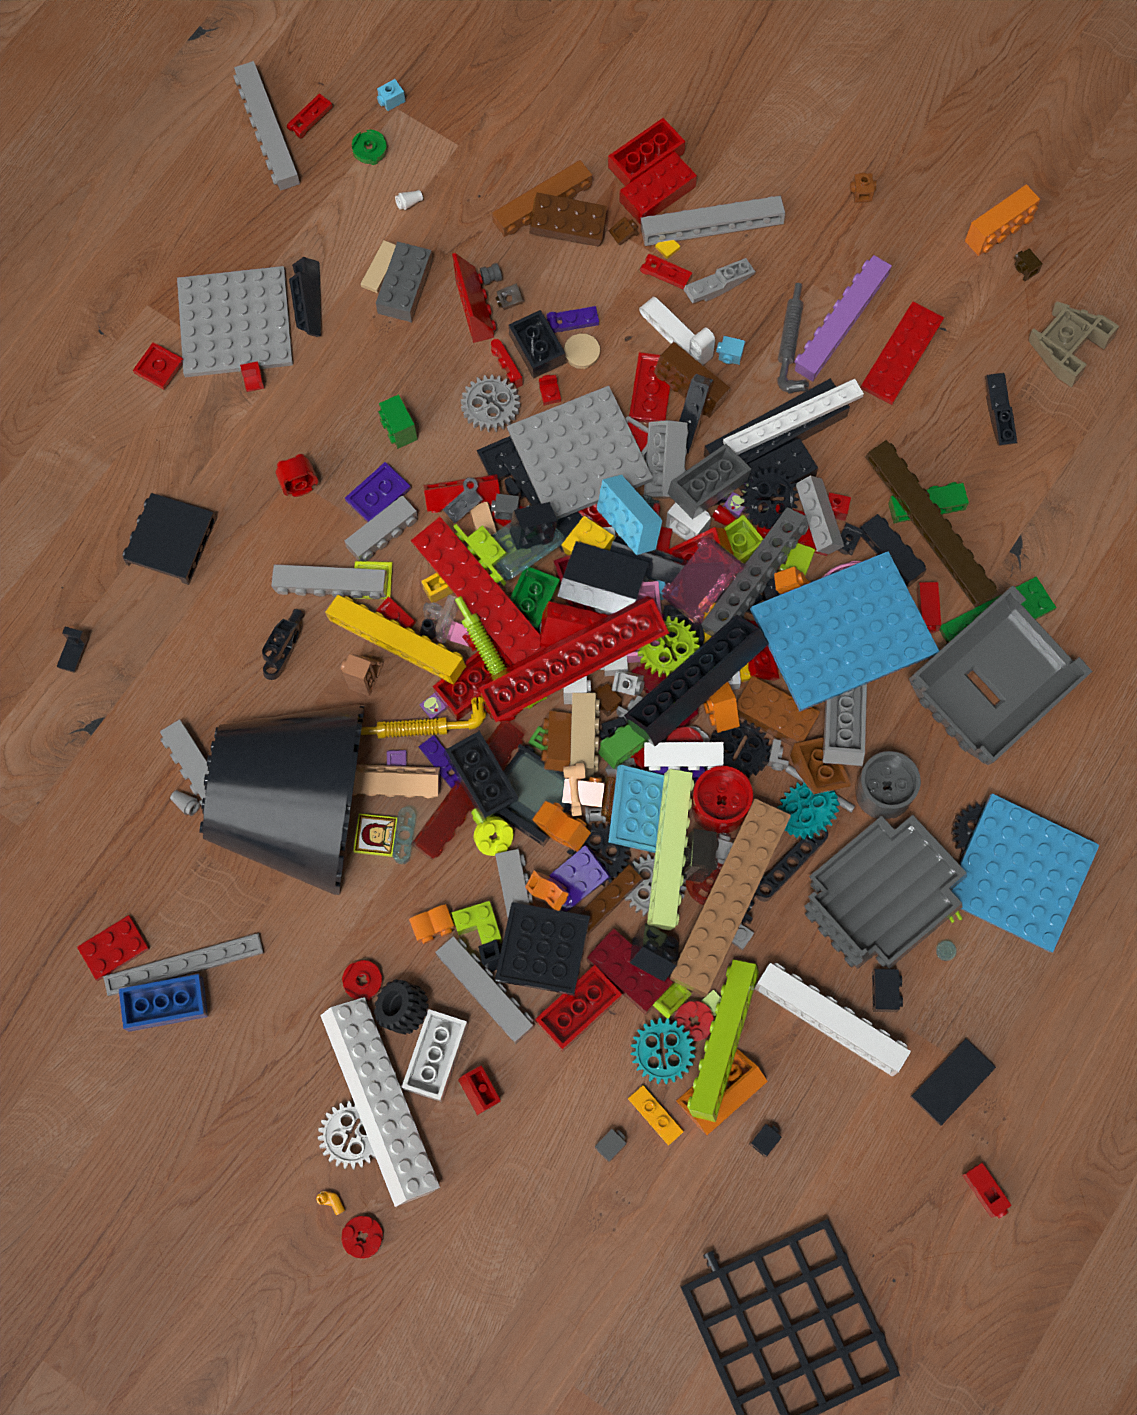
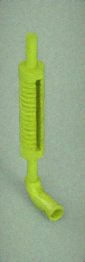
M462 596L456 598L455 601L465 618L461 622L464 628H467L468 635H471L470 638H473L472 641H475L473 644L476 645L475 648H478L477 651H480L479 654H482L480 657L485 661L484 664H487L486 667H489L488 670H491L489 672L492 674L491 676L506 669L504 667L505 664H502L503 661H500L501 658H498L500 656L497 654L498 651H495L496 648H493L494 645H491L493 642L488 638L489 635H486L487 632H484L485 629H482L484 626L479 622L480 619L477 613L473 615L470 613ZM545 697V698H543V699H541V700H539V701H537V702H535V703H533V704H531V705H529V706H527V707H525V708H523V709H526V708L531 709V708H533V705H535V704H537V703H539V702H541V701L547 699V697Z

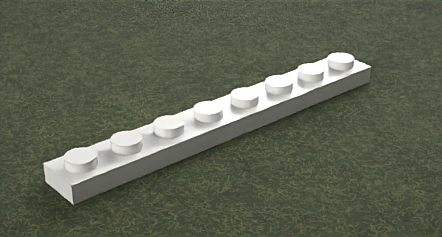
M853 379L723 439L724 445L727 444L738 455L860 399L864 393L857 381Z

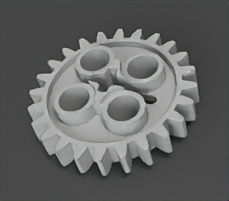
M484 375L482 381L477 377L476 384L471 381V388L465 387L466 392L462 393V398L464 399H461V405H463L461 410L464 412V418H468V424L473 422L474 428L479 425L480 431L486 427L488 432H490L491 428H494L495 432H497V427L500 426L504 429L505 423L511 425L510 419L515 420L514 414H519L520 402L518 401L520 398L519 395H516L517 389H513V383L507 385V379L501 381L500 376L494 379L493 375L490 376V379H487L486 375ZM486 390L492 391L489 394L484 393ZM501 399L507 400L504 403L499 402ZM476 404L482 405L479 408L474 407ZM491 413H496V414H497V415L494 416V417L489 416V414H491Z
M649 854L646 861L642 857L639 859V864L633 861V866L639 874L648 872L650 878L643 880L625 898V901H632L629 905L630 908L636 906L635 913H638L640 910L643 911V917L649 911L654 859H651ZM681 886L679 894H681V899H684L685 895L680 892L686 891V887ZM641 891H646L649 894V897L647 899H641L639 898L638 893Z

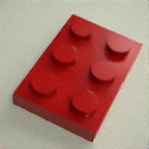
M747 620L748 622L758 627L756 622ZM767 645L748 662V670L752 677L775 681L780 679L778 668Z
M128 915L77 946V949L95 980L99 981L104 978L103 976L109 975L148 951L149 947L132 918Z

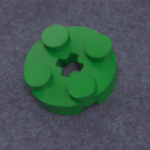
M371 129L366 130L367 132L362 134L361 132L357 133L352 140L353 156L365 164H378L387 152L384 136L380 132ZM370 144H372V147H373L372 149H367V148L365 147V146H369Z

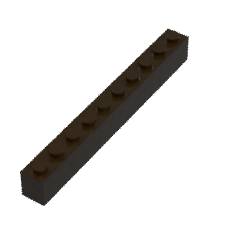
M885 440L869 451L865 458L975 608L998 593L995 583L987 578L984 568L976 563L971 550L966 549L962 544L963 540L960 535L954 533L950 521L943 518L939 506L935 503L933 504L929 498L928 491L925 488L922 489L919 485L917 476L908 470L906 461L897 455L895 446Z

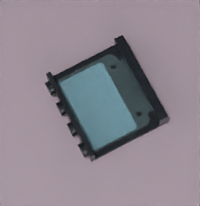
M519 744L518 752L503 771L519 799L516 803L496 813V815L544 847L550 837L532 819L545 801L552 804L554 802L558 803L564 808L563 812L568 814L571 809V803L562 802L565 783L564 772L544 769V761H541V757L536 755L530 746Z

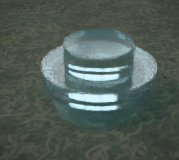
M942 941L936 948V954L941 960L950 961L956 955V947L950 941Z

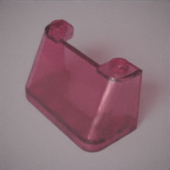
M705 537L702 538L697 545L699 547L672 583H667L661 591L663 592L662 597L698 626L705 619L704 612L708 613L710 611L709 608L729 583L736 578L734 574L741 573L747 566L711 537L707 539Z

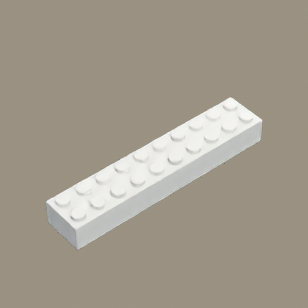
M365 997L330 1007L320 1016L394 1206L397 1207L434 1192L440 1188Z

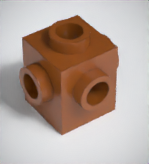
M855 174L853 181L850 182V192H853L854 202H872L874 191H876V180H873V174Z

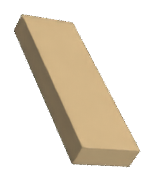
M383 240L361 282V287L378 293L391 261L395 244Z

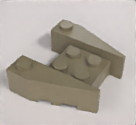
M1057 301L1052 311V315L1056 318L1042 334L1033 328L1028 341L1055 376L1070 387H1073L1083 375L1087 365L1074 356L1088 339L1102 349H1105L1115 338L1119 326L1105 316L1099 314L1097 316L1092 315L1086 310L1070 308V305Z

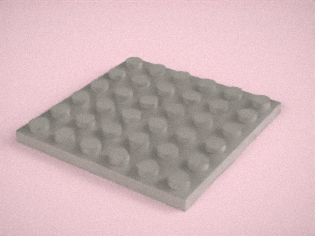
M284 266L177 278L183 374L185 377L241 371V364L258 361L260 369L293 366Z
M609 386L507 426L509 435L540 503L550 502L557 519L597 504L603 479L623 475L633 488L653 481L650 470Z

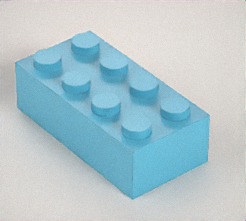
M623 475L603 479L597 503L598 512L602 514L609 525L614 528L636 555L656 550L662 519Z

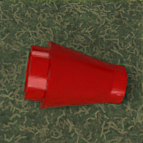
M720 504L711 516L715 519V522L728 526L737 519L725 506L723 507Z

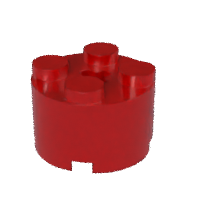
M298 454L293 458L279 461L276 464L275 474L286 496L288 494H292L293 497L303 496L312 491L314 484H318V478L312 464L304 454Z

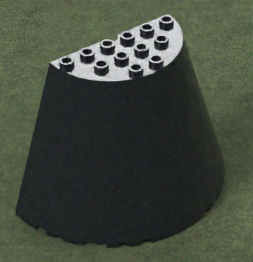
M357 704L226 723L216 727L215 741L211 743L212 754L208 755L207 771L209 773L205 774L204 777L206 798L202 800L201 809L204 817L199 829V833H203V839L331 894L339 895L344 856L339 855L340 850L345 851L365 705Z

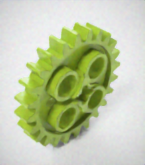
M668 616L667 621H664L668 631L677 634L673 638L667 635L664 636L666 644L671 647V652L677 661L673 660L669 648H665V642L662 637L656 640L660 645L655 647L649 643L638 651V656L642 657L640 662H647L645 669L652 668L651 674L658 671L659 677L663 673L666 674V677L669 676L670 673L700 647L696 644L699 642V638H693L696 635V631L690 632L691 625L685 627V620L678 623V617L671 621L670 616ZM678 648H684L686 652L683 654H679L676 650ZM665 656L669 658V661L663 663L659 659Z

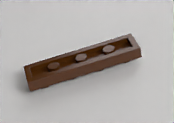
M628 865L580 913L581 915L590 916L587 935L644 880L631 865Z

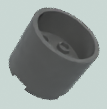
M881 752L871 757L856 781V800L861 809L876 819L881 816L884 819H894L906 812L919 792L921 778L918 768L911 759L898 752ZM888 786L889 789H887L886 791H884V790H883V787Z

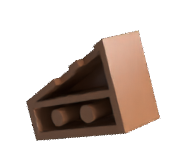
M349 654L347 660L344 659L341 665L348 689L370 697L384 662L364 655Z

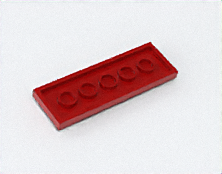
M912 301L860 388L893 405L945 317Z

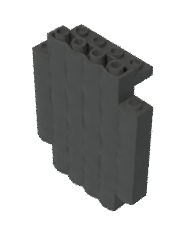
M913 815L895 830L881 816L809 876L812 882L810 886L814 889V892L808 896L810 902L804 906L807 911L805 916L811 923L815 921L820 926L817 929L825 938L827 936L830 937L833 941L830 944L838 953L842 951L845 954L844 960L851 968L855 966L859 969L877 954L876 960L882 967L886 965L890 969L962 908V902L951 890L967 877V872Z

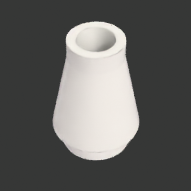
M417 190L399 193L395 196V200L400 210H406L422 201L423 196L421 191Z

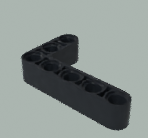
M820 830V833L823 835L822 840L815 839L814 835L812 839L809 835L802 839L766 877L763 875L754 894L755 897L763 902L769 901L824 845L828 838V830ZM807 846L810 849V853H802L800 847ZM790 859L794 860L797 866L794 868L789 867L787 861ZM780 873L784 880L776 881L773 875ZM767 887L770 890V894L763 895L760 892V888Z

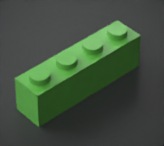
M628 723L627 726L618 728L614 733L615 735L610 738L606 737L600 743L599 754L613 769H616L644 748V743L649 742L634 732Z

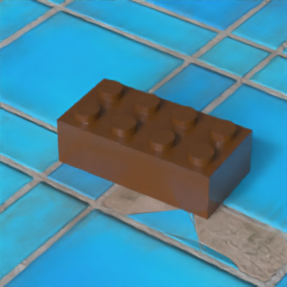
M537 192L534 198L529 234L599 247L603 237L607 206Z
M674 341L660 355L654 370L658 379L665 381L674 392L681 394L685 400L691 380L695 374L713 379L703 415L709 418L723 404L730 390L728 385Z

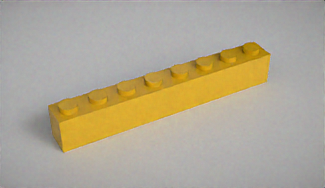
M337 595L325 611L329 621L453 685L466 667L461 654L455 651L452 653L442 644L438 643L436 645L428 637L423 635L421 637L412 629H405L396 621L385 619L379 612H371L365 605H358L347 596Z

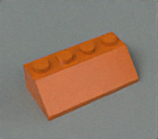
M737 1049L716 1122L692 1117L687 1105L689 1097H693V1086L676 1102L706 1135H709L768 1081L759 1067Z

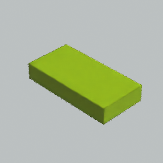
M674 983L653 1006L666 1018H669L692 993L685 987Z

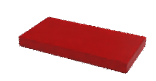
M642 352L638 354L629 417L637 422L666 421L670 385L658 379L654 373L660 357L657 354Z

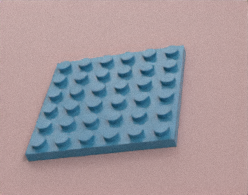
M990 794L959 863L967 872V877L951 891L962 902L961 910L1053 953L1099 844L997 795Z

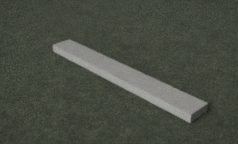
M258 933L103 976L107 996L119 994V989L178 978L264 954Z

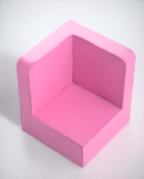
M452 621L446 639L468 646L462 638L467 633V628H464L461 623Z

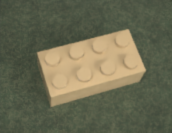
M572 693L570 766H574L575 763H584L585 778L594 777V772H598V756H594V754H598L599 737H595V735H599V718L595 717H599V700H596V693Z

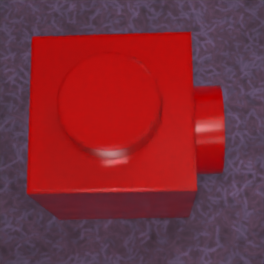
M829 492L828 498L835 519L845 521L851 497Z

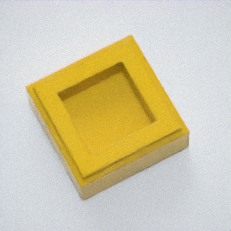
M675 240L658 242L655 248L668 259L680 250V245Z

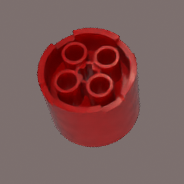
M716 766L705 771L698 778L692 796V814L698 825L710 833L728 834L740 828L753 801V790L750 781L742 772L729 766ZM718 800H719L720 802L724 800V801H725L724 805H723V804L718 805V804H717V803H718Z

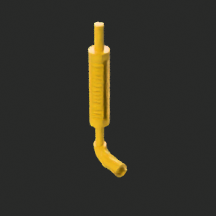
M476 697L471 700L473 714H471V718L468 721L447 722L446 717L438 718V720L437 718L434 720L433 718L431 720L428 718L427 721L426 719H420V721L418 719L416 721L414 719L412 721L405 720V722L404 720H398V722L395 720L394 722L387 721V723L379 721L376 727H362L361 735L377 734L378 739H383L386 737L394 738V736L396 738L398 736L405 737V735L406 737L409 735L410 737L412 735L414 737L416 735L423 736V734L430 736V734L434 735V733L435 735L438 733L439 735H446L450 729H476L486 718L484 701L481 697H478V704Z

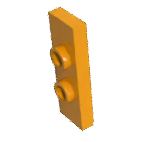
M641 1086L628 1098L630 1103L668 1146L683 1133V1130L644 1086Z

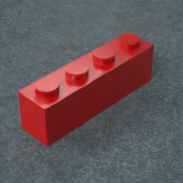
M497 474L475 477L478 482L477 492L483 497L480 503L487 502L488 505H492V500H496V495L500 494ZM465 479L423 485L427 512H441L465 490L463 488ZM469 481L467 486L472 489L474 483Z

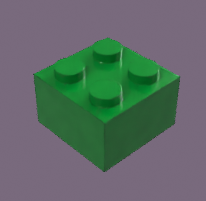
M399 394L380 402V410L378 411L381 418L380 422L382 427L387 430V436L391 444L395 443L397 449L417 441L415 425Z

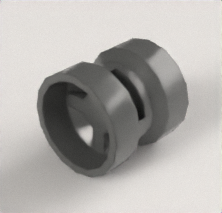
M498 263L492 264L491 267L484 266L480 268L484 285L490 284L493 279L496 282L502 280Z

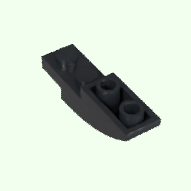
M1005 373L986 375L987 406L998 446L1017 444L1013 410L1009 404Z

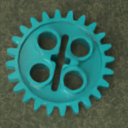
M803 782L802 786L796 783L797 788L790 787L791 793H784L786 799H780L783 805L777 808L791 815L785 827V832L787 831L790 836L794 835L795 838L801 836L802 839H805L809 835L812 839L813 833L820 836L821 829L827 831L825 826L833 825L830 820L837 819L834 813L839 812L836 806L840 805L834 790L813 794L805 782Z
M659 1018L658 1024L651 1020V1026L644 1023L645 1030H637L640 1037L633 1036L637 1044H631V1047L635 1048L636 1051L630 1054L636 1056L637 1059L632 1063H639L636 1070L643 1069L642 1077L650 1075V1082L656 1078L657 1084H660L662 1079H664L665 1084H668L669 1078H671L675 1083L677 1082L676 1076L681 1079L684 1078L682 1071L690 1072L687 1065L694 1066L690 1058H695L696 1055L692 1054L691 1051L697 1048L691 1046L690 1043L695 1039H688L691 1032H683L685 1025L678 1028L677 1020L673 1024H671L670 1018H667L665 1023H663L662 1018ZM660 1033L664 1034V1048L668 1049V1053H665L667 1069L663 1068V1053H659V1049H662ZM670 1034H674L677 1037V1043L674 1046L668 1043V1036ZM650 1036H654L657 1039V1045L654 1048L648 1045V1038ZM673 1054L679 1057L680 1061L677 1066H673L670 1063V1057ZM653 1056L659 1059V1066L657 1068L650 1065V1059Z

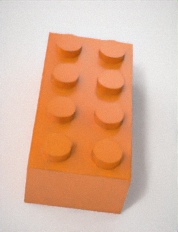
M1027 184L971 222L965 242L978 256L984 252L988 253L995 244H1001L1011 233L1015 234L1022 225H1028L1032 222L1034 214L1038 210L1040 198Z

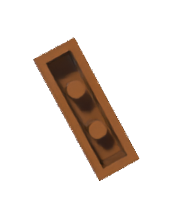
M549 711L547 718L543 719L542 729H545V734L543 733L542 745H545V750H542L541 761H544V769L563 772V767L569 766L571 761L572 713Z

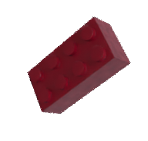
M613 928L587 957V962L592 967L596 965L610 982L646 1015L654 1007L653 1004L673 985V982L669 978L663 982L630 964L632 944Z

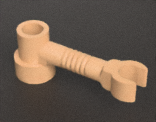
M575 763L574 766L563 767L564 778H569L572 816L581 815L577 779L585 778L584 763Z

